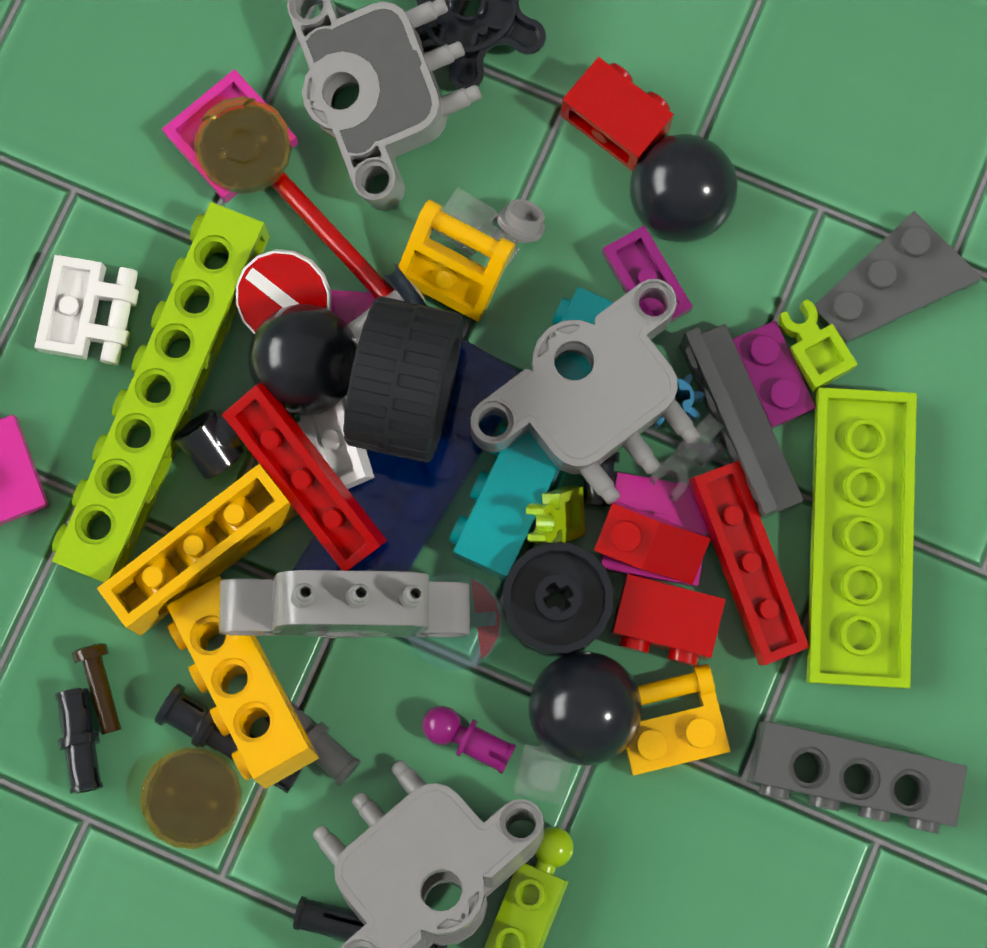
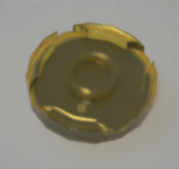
M244 96L226 99L209 109L201 119L202 124L199 126L198 133L196 131L194 138L196 159L209 181L224 191L239 194L262 191L278 181L288 167L292 151L289 130L279 112L269 104L265 105L262 102H257L255 98Z
M186 747L168 753L152 765L142 783L140 806L142 814L145 815L146 822L150 826V830L158 839L176 848L196 849L217 842L232 829L241 812L243 792L237 772L224 757L209 749Z

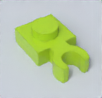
M806 299L799 307L801 313L805 316L804 323H794L785 311L780 314L778 325L785 335L796 338L798 343L791 346L789 350L812 392H815L819 387L822 388L851 372L858 364L833 323L821 330L816 324L818 319L817 309L811 301Z
M565 486L543 493L542 504L531 503L526 507V514L536 516L535 531L527 534V539L530 542L566 543L586 535L583 486Z

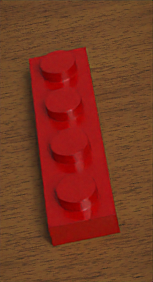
M263 383L255 385L222 414L342 571H349L387 541L286 408L267 390Z
M739 460L688 479L758 665H768L810 648Z

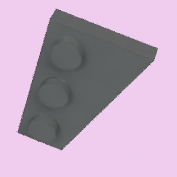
M913 211L815 304L818 312L817 320L824 327L833 323L844 343L848 344L895 322L905 315L918 309L926 308L939 302L944 297L978 284L983 278Z

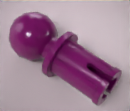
M435 706L426 713L422 727L428 740L437 745H448L454 742L459 745L455 755L460 757L464 753L498 770L499 773H503L516 747L515 744H510L477 727L478 721L474 719L469 728L462 725L458 713L450 707Z

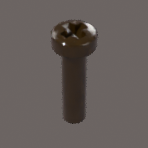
M97 643L75 650L72 656L74 663H83L101 734L104 735L121 730L102 658V656L109 654L107 644Z

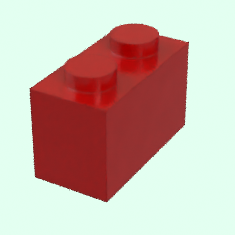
M599 56L562 99L561 117L632 172L648 148L667 135L674 116L670 112L668 103L661 96L651 91L648 93L644 92L633 83L631 75L623 67L616 63L609 65Z
M627 574L623 581L610 636L621 638L619 643L621 648L648 654L649 647L652 646L669 651L668 660L689 666H697L698 659L706 661L712 658L726 599Z

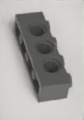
M764 721L758 723L747 781L760 784L759 794L789 800L790 791L810 795L808 803L810 806L839 812L840 802L860 806L858 813L860 817L889 823L890 813L910 817L909 828L939 834L940 824L957 827L967 766ZM802 753L811 755L817 765L815 776L808 782L800 781L793 769L795 759ZM853 764L860 766L866 776L864 787L857 793L850 792L844 784V773ZM904 775L908 776L915 786L914 797L906 804L900 803L894 794L896 781Z

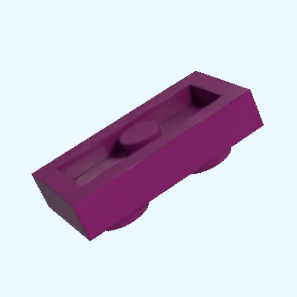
M645 225L602 248V255L625 294L648 279H659L668 283L676 294L677 305L670 323L691 312L693 308L691 302ZM645 298L639 302L641 310L646 315L654 317L665 312L663 304L657 299Z
M776 321L732 339L772 429L809 414L816 409Z

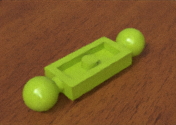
M547 827L544 829L543 841L535 853L537 858L536 865L532 866L525 863L513 874L484 948H543L569 881L554 875L556 868L565 865L573 854V840L567 831L560 827Z

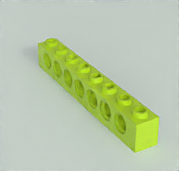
M210 202L205 215L200 213L196 217L190 231V240L193 242L186 258L180 257L173 268L170 279L173 287L166 302L160 301L153 313L151 327L154 330L147 346L142 344L134 356L131 369L135 373L127 390L122 389L118 393L114 401L112 416L115 419L108 435L103 433L95 444L92 453V460L95 461L88 480L82 479L76 487L72 498V505L75 506L74 512L68 525H61L54 537L52 551L55 552L52 562L103 583L128 565L179 448L174 438L190 422L238 312L236 306V284L241 272L256 256L263 254L269 241L270 235L264 222ZM218 252L229 255L227 263L222 268L215 270L206 268L207 260L211 255ZM204 295L210 298L208 307L201 313L192 314L187 312L188 303L194 297ZM178 339L190 340V348L184 356L180 358L168 357V349L174 341ZM161 382L169 383L171 386L169 396L160 403H151L149 401V392L152 387ZM142 426L150 427L151 437L148 443L140 448H131L129 439L132 432ZM120 471H129L131 475L129 487L122 493L112 494L110 490L112 477ZM100 516H109L111 521L109 533L102 539L93 540L90 534L92 522Z

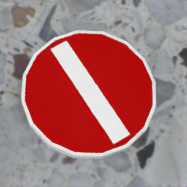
M275 249L256 256L243 268L236 284V306L243 323L255 334L258 327L268 316L290 305L311 304L331 311L332 292L325 274L313 260L296 251Z

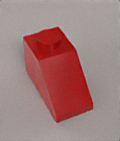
M617 501L612 503L594 551L641 570L693 585L711 538Z

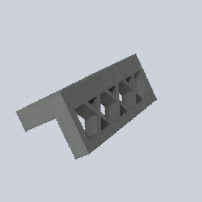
M726 324L701 333L699 327L685 332L679 347L698 390L705 394L702 400L730 463L739 460L761 520L801 504L804 501Z

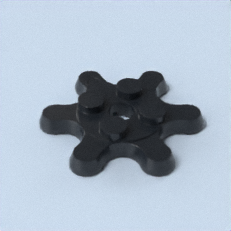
M417 0V6L435 0ZM445 0L448 7L447 13L438 16L434 21L415 28L424 50L429 47H440L457 41L461 42L465 54L455 59L450 64L449 69L450 81L457 89L468 88L473 85L480 86L485 74L483 68L484 57L493 47L509 45L519 53L529 55L538 52L546 41V32L543 25L522 13L519 0H481L480 9L475 17L462 16L457 13V5L460 0Z

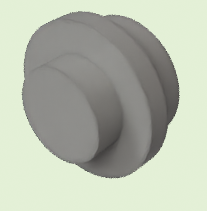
M515 199L500 211L498 224L504 231V234L512 241L518 243L535 242L542 237L545 231L543 222L545 215L536 204L523 199Z

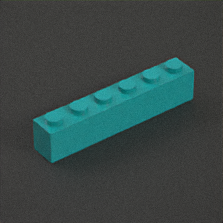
M578 286L571 300L566 297L562 298L553 317L552 324L568 320H582L594 324L595 317L614 302ZM575 352L561 355L554 363L558 373L569 380H580L587 377L591 372L588 360L583 355ZM502 426L497 436L502 435L507 428ZM529 432L506 449L499 452H490L498 457L490 474L481 471L473 486L470 498L477 500L469 518L460 515L449 538V542L456 545L453 550L455 558L504 581L512 565L518 560L527 540V534L531 532L536 521L535 515L526 514V507L531 503H543L542 494L550 491L559 471V468L549 459Z

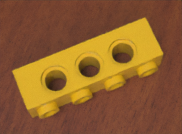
M258 464L105 581L97 590L123 625L141 636L170 614L166 605L218 577L297 516L298 513L261 465Z
M218 576L166 605L174 620L167 627L178 648L181 651L188 648L195 664L188 667L195 684L202 693L209 690L216 704V707L210 709V714L217 728L224 737L231 734L238 748L237 751L232 753V758L239 772L246 781L253 778L266 789L319 759L256 636L226 635L225 641L220 648L214 651H207L208 641L212 636L219 633L220 581L223 579ZM247 674L248 680L244 689L238 693L229 694L228 686L231 680L238 675ZM260 717H270V726L267 732L260 737L251 738L250 728L253 722Z

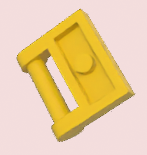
M429 199L418 216L398 267L407 279L413 282L423 294L479 322L486 313L516 244L504 237L499 241L443 212L442 205ZM435 229L489 257L490 260L487 267L430 239L432 230Z
M708 664L693 667L692 673L638 686L642 705L698 692L701 707L641 721L634 739L625 749L632 776L731 752L715 692L712 672Z

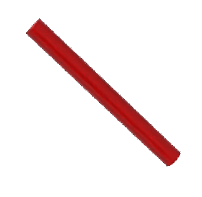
M283 170L275 180L269 183L376 299L380 296L386 297L394 291Z

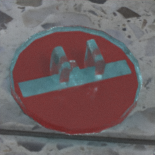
M449 572L430 578L429 582H461L470 585V636L408 637L410 645L422 660L438 669L460 671L477 666L492 654L501 638L503 615L497 597L485 583L469 574Z

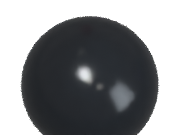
M692 134L672 135L652 144L635 165L630 181L631 203L641 223L660 238L683 243L703 239L717 231L730 216L736 202L738 190L736 172L727 154L712 141Z
M311 304L290 305L268 316L256 330L248 354L250 375L254 385L263 383L267 390L282 403L290 414H319L332 409L334 405L347 396L358 343L347 323L334 312Z
M574 652L554 660L539 674L531 690L529 718L537 739L553 756L570 764L582 766L597 765L615 758L632 742L641 722L642 701L635 680L619 662L600 653Z

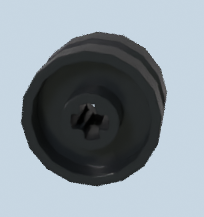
M546 543L528 550L512 565L503 585L502 613L510 633L524 648L544 657H562L585 650L604 631L613 611V586L606 568L591 552L571 543ZM553 593L563 595L566 600L565 608L562 610L557 606L549 608L547 605L549 595Z

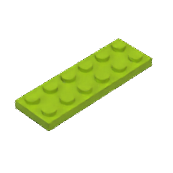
M819 387L815 391L816 409L814 419L808 644L810 648H807L806 683L910 689L917 393Z

